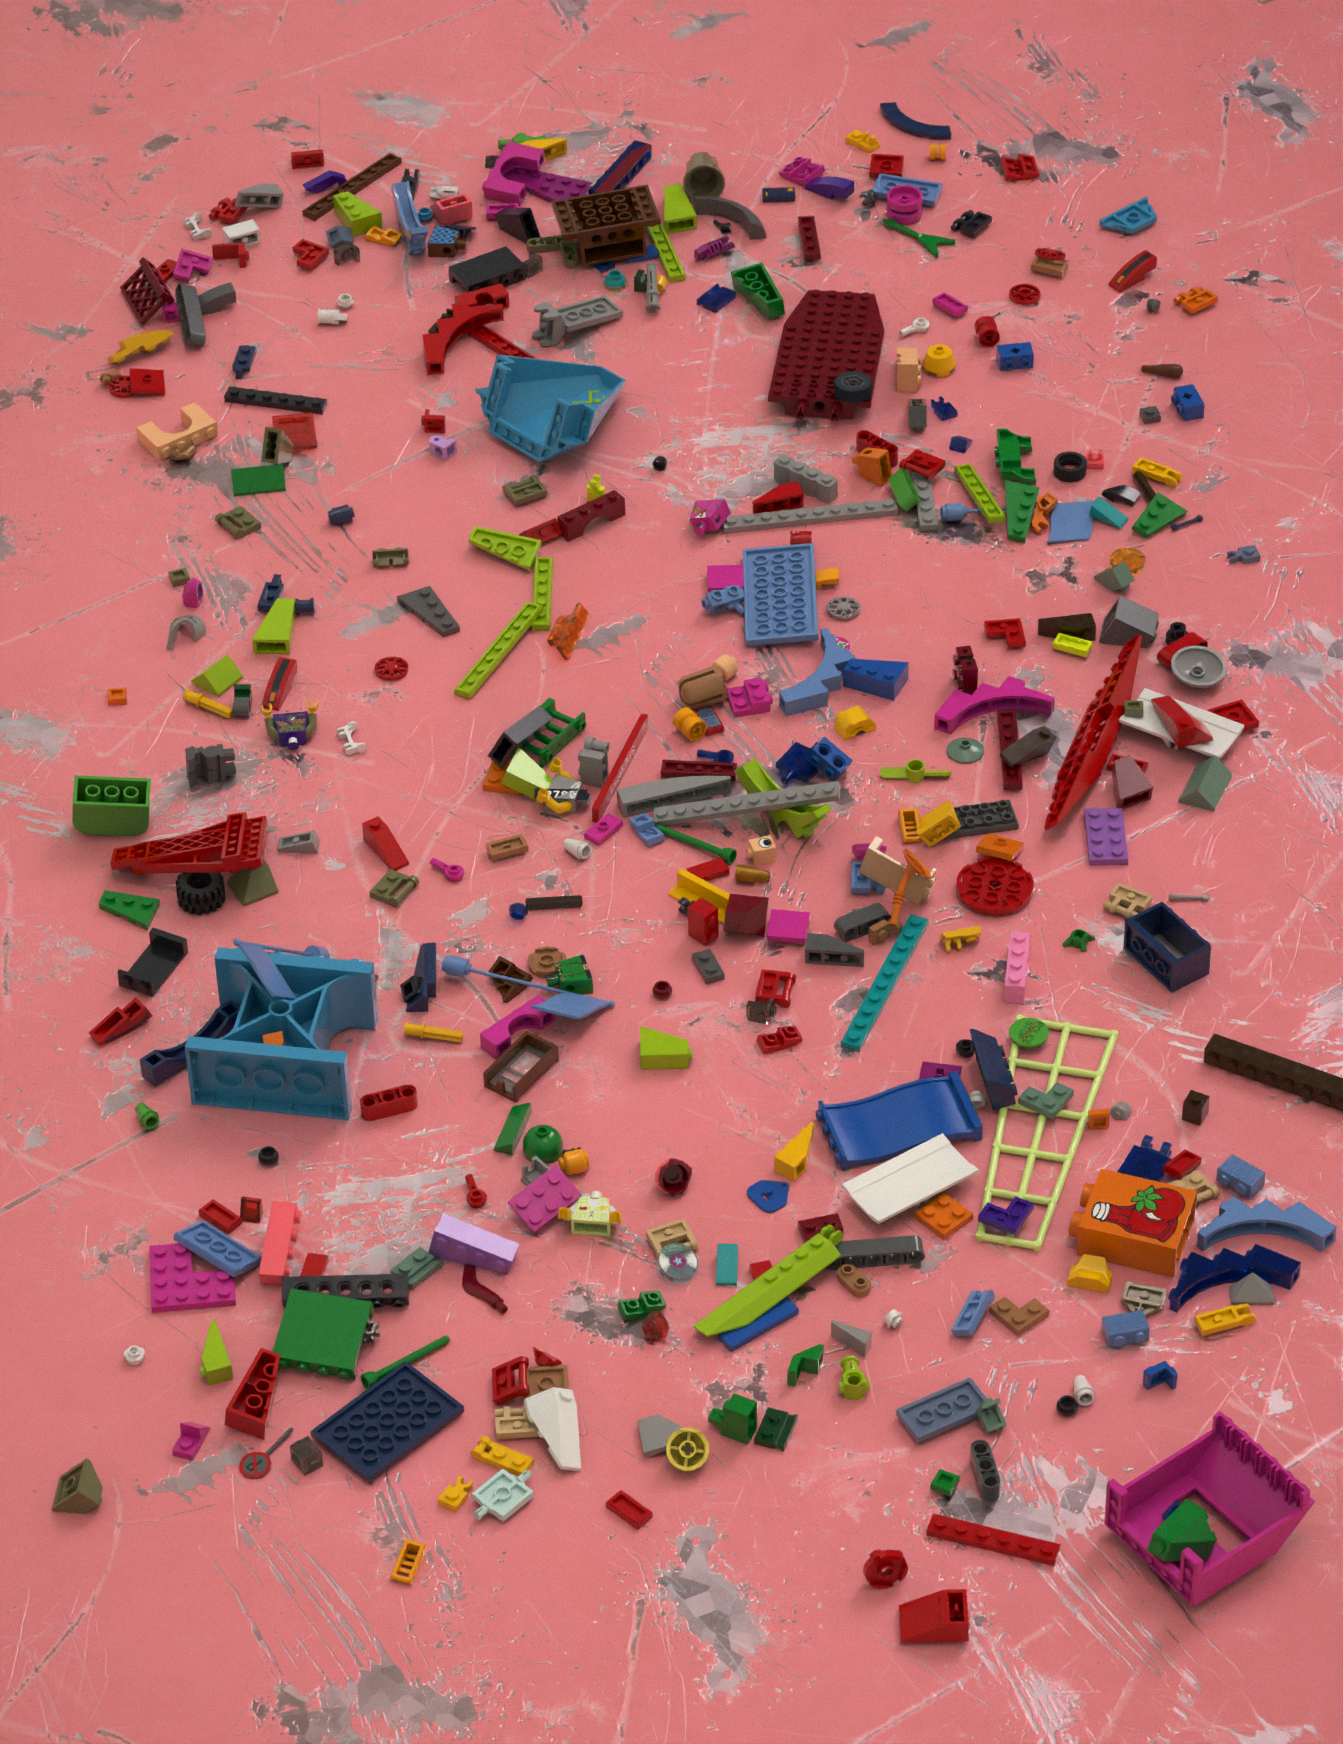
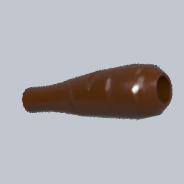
M1179 364L1142 365L1141 371L1178 378L1183 374V367Z

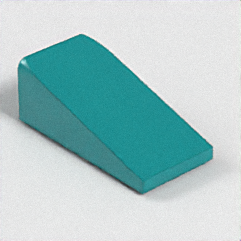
M1100 497L1091 505L1090 516L1118 529H1121L1129 519Z
M718 1244L716 1285H737L738 1244Z

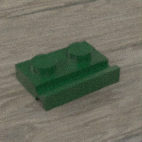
M768 1407L754 1438V1444L772 1449L780 1448L781 1451H785L798 1421V1415H789L788 1412Z

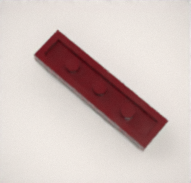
M814 216L798 217L804 260L821 259Z
M662 760L661 778L730 776L731 781H736L735 770L737 769V763Z

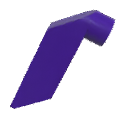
M329 170L302 185L306 191L319 193L337 183L340 186L347 180L343 174Z

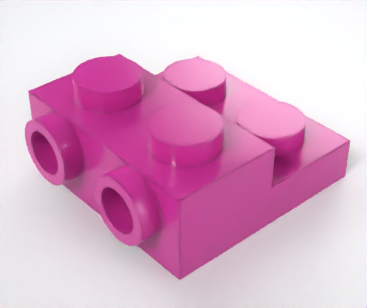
M762 677L744 680V686L727 688L729 693L728 701L734 718L770 712V704H773V698L771 693H767L769 692L767 681L763 682Z

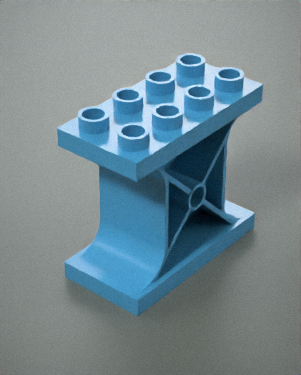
M218 947L214 959L220 1006L232 1000L240 1006L235 1025L227 1035L218 1039L188 1036L185 1053L192 1104L349 1120L352 1112V1099L347 1052L328 1049L333 1036L345 1028L376 1030L379 1018L374 963L364 962L360 959L343 960L325 958L320 955L302 956L286 954L281 951L267 952L287 985L297 997L294 1000L274 998L269 994L239 947L234 949ZM279 1031L283 1032L285 1046L264 1044L262 1035Z

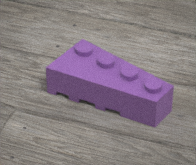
M442 1214L435 1228L428 1252L437 1259L460 1264H471L478 1268L508 1274L520 1244L449 1215Z

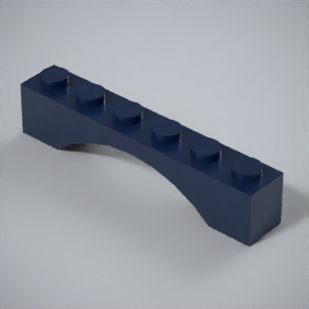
M229 1000L215 1010L207 1023L193 1037L218 1039L227 1035L235 1025L240 1006L234 1001ZM187 1041L170 1049L153 1050L141 1058L142 1077L153 1086H156L187 1065L185 1053Z

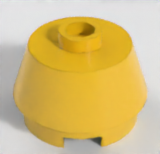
M936 344L928 348L922 364L927 374L932 373L936 374V377H945L950 375V371L956 366V360L950 347Z

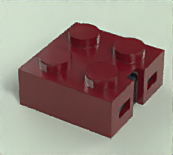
M970 645L956 647V655H953V664L955 666V669L952 670L953 679L957 680V690L972 695L977 689L978 667L973 658Z

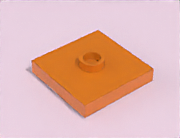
M987 834L976 846V852L1012 861L1022 851L1024 842Z

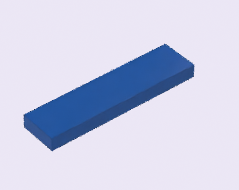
M785 1297L748 1326L718 1334L719 1340L732 1352L799 1314V1308Z

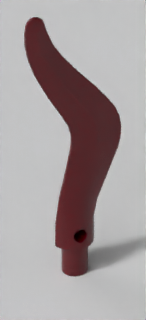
M464 1264L463 1289L468 1294L485 1300L502 1314L506 1313L508 1307L503 1303L504 1300L477 1281L475 1265Z

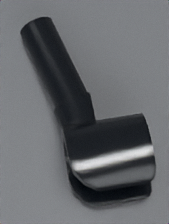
M717 220L713 221L720 228L722 234L731 232L729 228L731 226L730 222L722 224Z

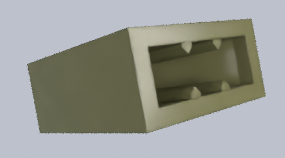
M265 427L261 462L272 464L291 462L293 443L282 429Z

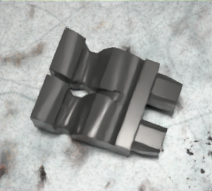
M217 744V746H208L205 749L202 746L199 748L191 746L185 749L187 778L190 788L197 784L198 777H202L207 783H215L219 780L221 782L227 781L226 776L236 774L235 763H225L226 761L235 760L233 748L223 749L222 744Z

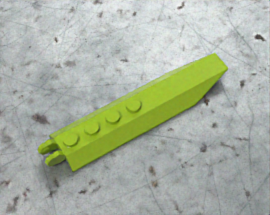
M828 1224L822 1228L820 1234L818 1233L718 1306L693 1327L706 1337L748 1326L841 1257L835 1246L841 1242L844 1234L840 1230L835 1231V1228Z

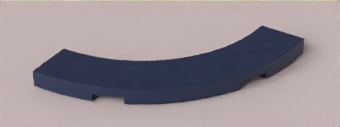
M896 102L880 103V110L885 119L891 121V124L899 130L918 137L923 135L930 136L931 139H951L949 126L924 124L904 115L897 107Z

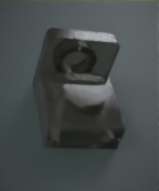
M349 241L334 249V263L338 266L350 259L355 262L360 261L359 248Z
M533 251L529 252V259L523 262L526 265V278H530L543 271L542 256Z
M770 997L768 1004L748 1000L746 1005V1020L769 1025L772 1017L775 1018L777 1013V1006L774 1005V998Z

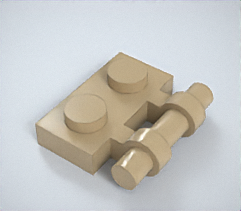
M1118 883L1109 894V900L1113 902L1105 901L1103 908L1108 909L1110 913L1124 915L1128 919L1138 914L1136 911L1142 912L1146 910L1152 903L1153 896Z
M525 1405L520 1408L503 1406V1409H495L496 1439L540 1437L538 1435V1427L535 1423H531L527 1417Z

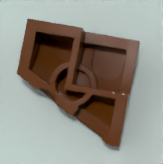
M501 956L498 957L488 971L531 982L533 979L529 973L516 967L514 963ZM492 977L502 995V999L506 1003L519 995L527 987V985Z

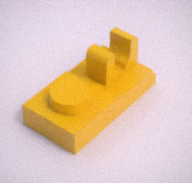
M854 130L846 136V142L869 153L881 146L879 141L876 140V135L870 137L869 132L863 133L859 130Z
M980 926L942 932L939 939L944 944L946 952H950L951 942L956 945L957 950H960L962 947L961 941H966V943L975 942L979 939L982 932Z

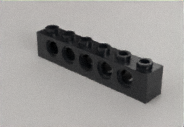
M408 1274L282 1277L283 1308L286 1307L291 1288L316 1293L329 1291L328 1295L370 1301L373 1303L374 1308H381L384 1305H392L398 1308L409 1305ZM367 1289L372 1291L368 1295L362 1294V1292ZM386 1289L393 1290L390 1294H383V1291ZM344 1290L351 1291L348 1295H341V1292Z

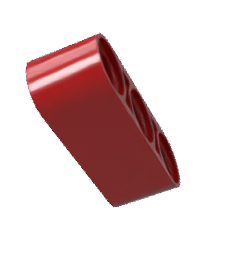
M867 430L857 433L856 450L859 453L868 447L885 449L889 452L890 466L895 467L898 465V447Z
M1190 632L1162 648L1157 655V660L1171 670L1172 657L1178 650L1187 646L1207 647L1208 642L1196 633Z
M409 1084L367 1094L360 1099L361 1117L365 1121H374L410 1112L418 1106L417 1090L415 1086Z

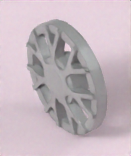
M839 596L833 598L827 604V613L838 620L853 619L859 615L861 609L859 602L850 597Z

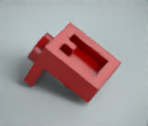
M426 409L425 415L421 417V425L424 426L425 433H445V415H430V410Z

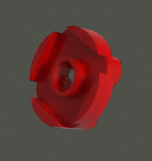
M874 1550L870 1553V1558L864 1564L863 1573L870 1586L877 1589H887L893 1587V1583L898 1579L901 1582L906 1577L908 1565L903 1553L899 1550Z

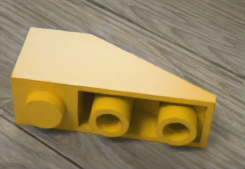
M813 1122L802 1128L794 1139H791L781 1151L775 1154V1172L792 1181H796L807 1170L814 1139Z

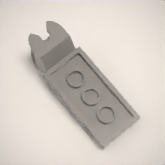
M605 295L556 309L547 302L541 303L534 307V312L540 313L539 329L532 332V338H544L540 341L541 346L559 344L565 331L572 332L591 325L623 317V310Z

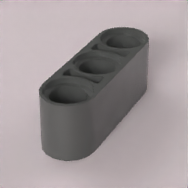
M875 903L839 917L834 922V928L845 941H851L869 934L870 926L884 919L888 921L891 919V915L881 903Z
M975 1440L972 1442L970 1450L972 1470L982 1499L993 1502L1000 1497V1475L989 1443L985 1440Z

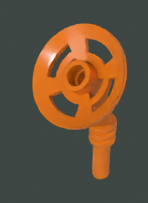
M907 849L903 850V854L908 865L897 891L894 892L892 901L894 905L890 926L894 927L898 924L900 909L904 904V892L911 875L917 873L927 879L932 877L925 865Z

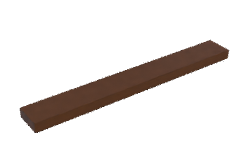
M388 153L302 211L303 216L316 221L334 209L333 195L341 192H350L355 195L400 165L402 158Z

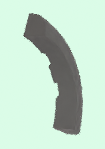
M694 197L696 215L717 216L721 214L735 223L740 222L748 233L750 240L766 238V232L760 219L750 209L740 203L720 197Z

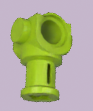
M852 1355L845 1356L840 1361L844 1372L841 1376L842 1381H838L839 1394L843 1393L844 1399L858 1400L861 1397H865V1391H870L869 1379L865 1378L864 1373L858 1369L859 1359Z

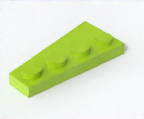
M474 526L469 537V544L528 571H531L542 545L541 540L478 526Z

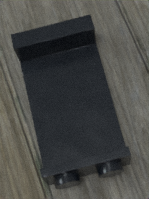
M156 928L150 930L149 946L129 971L121 969L117 971L119 986L151 997L157 993L188 954L186 938Z

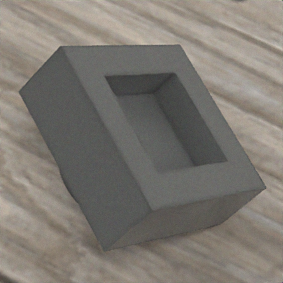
M1156 406L1140 408L1139 414L1144 424L1161 422V415Z

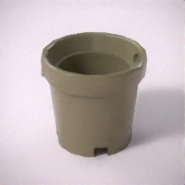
M707 152L693 154L690 157L691 159L687 161L686 173L683 178V188L687 196L694 200L695 196L719 197L725 188V177L718 166L716 158L708 155Z

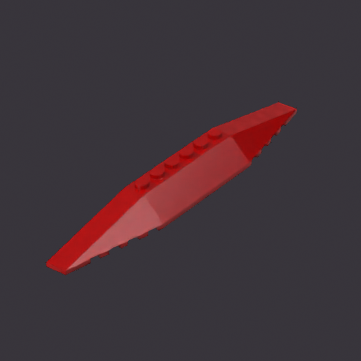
M1141 635L1126 642L1118 656V663H1114L1110 669L1112 674L1110 677H1105L1103 689H1098L1095 694L1097 699L1094 702H1090L1057 775L1059 782L1055 783L1054 789L1056 793L1052 795L1054 803H1051L1049 806L1051 813L1046 818L1044 826L1046 830L1060 824L1094 781L1101 775V770L1107 762V756L1112 751L1111 747L1117 739V733L1122 728V723L1118 721L1124 715V701H1131L1142 642Z

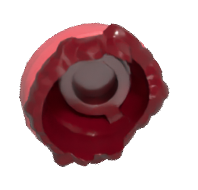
M670 1158L664 1161L656 1170L655 1182L657 1187L672 1197L676 1194H683L691 1179L692 1168L679 1159Z

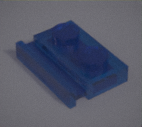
M716 284L697 299V305L701 304L703 308L717 313L736 298V292L724 286L719 287V284Z

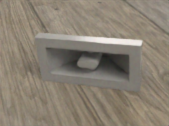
M1253 1272L1230 1286L1232 1305L1245 1303L1248 1305H1274L1273 1287Z

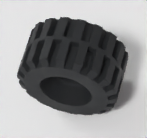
M221 872L182 873L177 877V900L180 908H183L185 912L189 911L190 914L196 913L197 915L209 914L211 911L215 912L216 908H220L222 903L225 902L224 878Z

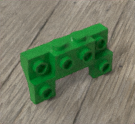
M996 429L997 447H994V457H996L995 466L999 468L1001 480H1018V483L1036 485L1035 469L1021 467L1020 453L1032 452L1031 436L1016 435L1008 429Z

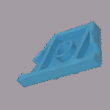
M1144 197L1100 219L1099 226L1134 234L1156 223L1157 216L1152 206L1149 205L1148 198Z

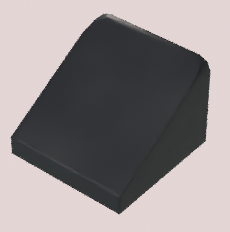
M411 976L400 985L405 1002L410 1001L420 993L422 977Z

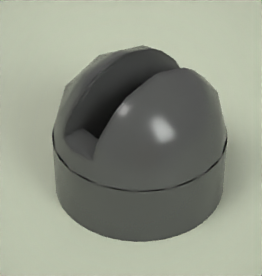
M1149 299L1147 301V310L1150 313H1156L1160 308L1161 302L1157 299Z

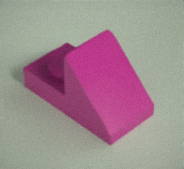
M194 1422L180 1423L181 1435L172 1449L173 1456L193 1461L207 1437L210 1427Z

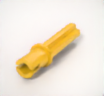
M189 689L183 694V700L195 704L198 708H205L228 719L233 716L232 708L205 697L204 694H197Z
M405 1022L404 1035L420 1036L421 1039L426 1037L459 1043L463 1039V1032L458 1030L426 1026L425 1023L419 1025Z

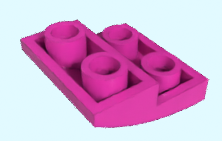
M800 156L795 158L792 163L785 165L778 173L788 181L807 185L826 170L824 165L811 163L810 158Z

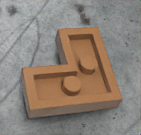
M1004 1297L989 1307V1313L1017 1336L1049 1316V1310L1036 1299L1018 1308L1009 1299Z

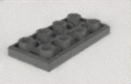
M999 800L996 802H983L953 807L961 827L946 836L944 840L1018 830L1019 824L1011 801Z

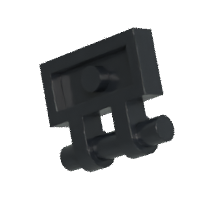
M972 210L966 211L961 215L960 219L958 218L953 222L951 230L956 231L960 229L961 233L975 237L992 222V216L979 211L976 214Z

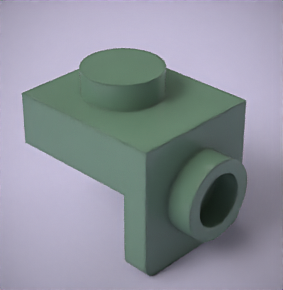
M988 1398L981 1401V1406L975 1411L986 1434L1007 1425L998 1406L1001 1402L999 1398L995 1400Z

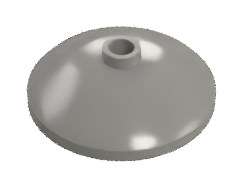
M1187 646L1178 650L1173 655L1171 670L1179 681L1190 687L1208 688L1217 685L1223 680L1226 673V663L1216 651L1210 648Z

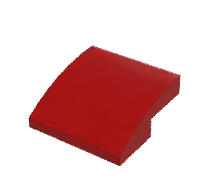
M1018 154L1017 159L1001 157L1000 165L1005 180H1030L1040 175L1034 156Z

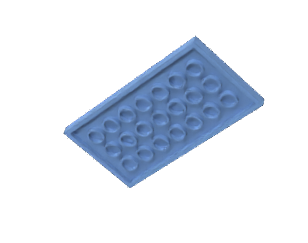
M814 543L743 549L746 646L819 640Z

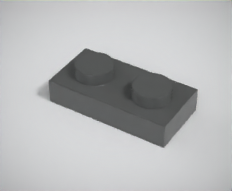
M711 949L692 954V960L706 985L725 979L724 972Z

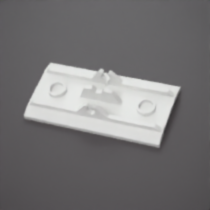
M1144 688L1136 700L1143 701V717H1126L1123 715L1119 718L1118 722L1162 738L1167 747L1171 746V742L1175 744L1151 703V699L1165 695ZM1174 699L1207 726L1213 737V741L1186 746V748L1210 757L1216 755L1220 759L1244 729V725Z
M942 1133L843 1183L842 1187L853 1201L874 1222L879 1224L913 1206L920 1207L919 1203L922 1201L926 1204L930 1197L979 1173V1169L970 1164Z

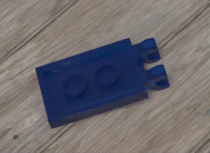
M1145 1135L1141 1146H1133L1117 1172L1160 1182L1165 1175L1163 1166L1172 1159L1169 1158L1172 1153L1170 1151L1172 1144L1164 1141L1159 1152L1152 1149L1153 1144L1151 1142L1153 1137Z

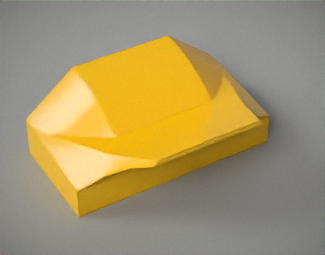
M1083 1254L1079 1261L1071 1266L1067 1286L1108 1293L1112 1281V1273L1108 1269L1105 1257Z

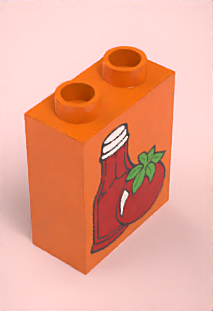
M1100 1169L1095 1184H1084L1080 1198V1207L1085 1208L1084 1213L1074 1211L1071 1218L1069 1236L1078 1237L1077 1255L1088 1254L1105 1257L1106 1262L1174 1278L1195 1221L1197 1191Z

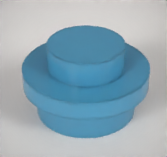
M422 207L418 210L417 216L422 222H427L433 218V213L430 208Z

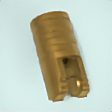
M737 864L735 881L755 884V881L766 882L772 877L769 871L757 869L756 866Z

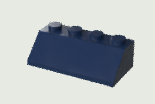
M970 1029L976 1060L992 1110L1016 1104L1014 1096L1018 1095L1015 1083L1011 1084L1014 1081L1011 1070L1007 1071L1009 1069L1007 1058H1002L1005 1057L1003 1046H998L995 1037L976 1029Z

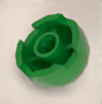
M537 1125L526 1133L523 1139V1152L528 1161L531 1162V1158L537 1156L543 1162L551 1160L556 1162L562 1156V1136L552 1126Z

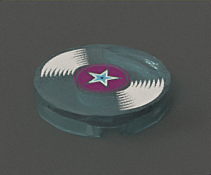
M671 1243L664 1246L656 1259L659 1273L672 1282L682 1283L689 1281L695 1275L698 1268V1258L695 1252L690 1247L680 1243Z

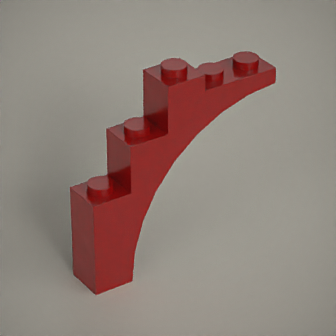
M468 302L452 304V318L437 319L438 333L423 334L427 375L444 373L446 355L451 346L461 336L479 326L504 321L503 304L469 307Z

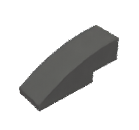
M231 282L219 285L198 296L201 314L207 315L220 312L222 305L236 302V292Z

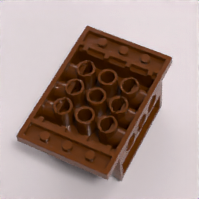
M648 184L551 201L563 241L577 239L583 266L647 255L645 227L661 224L660 216Z

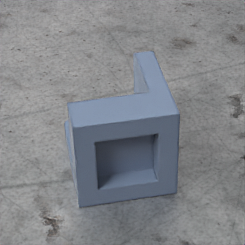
M337 225L326 231L330 247H336L343 242L350 244L354 242L349 227Z

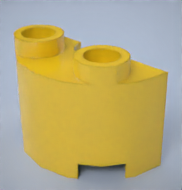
M861 706L840 711L835 716L834 729L843 740L856 737V734L861 730L867 733L877 729L876 724Z

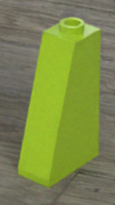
M680 183L664 186V227L667 234L697 229V215Z
M295 598L276 599L253 636L254 654H290L296 618Z

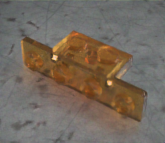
M581 602L576 604L572 614L562 615L556 619V623L547 640L550 646L557 644L556 648L564 660L570 658L589 618L588 611Z

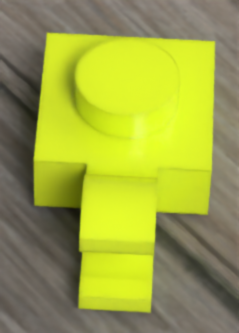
M594 474L593 480H590L587 486V501L589 502L606 494V487L601 486V476Z

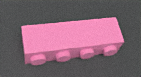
M1011 931L1004 988L1005 1003L1024 1004L1030 933Z

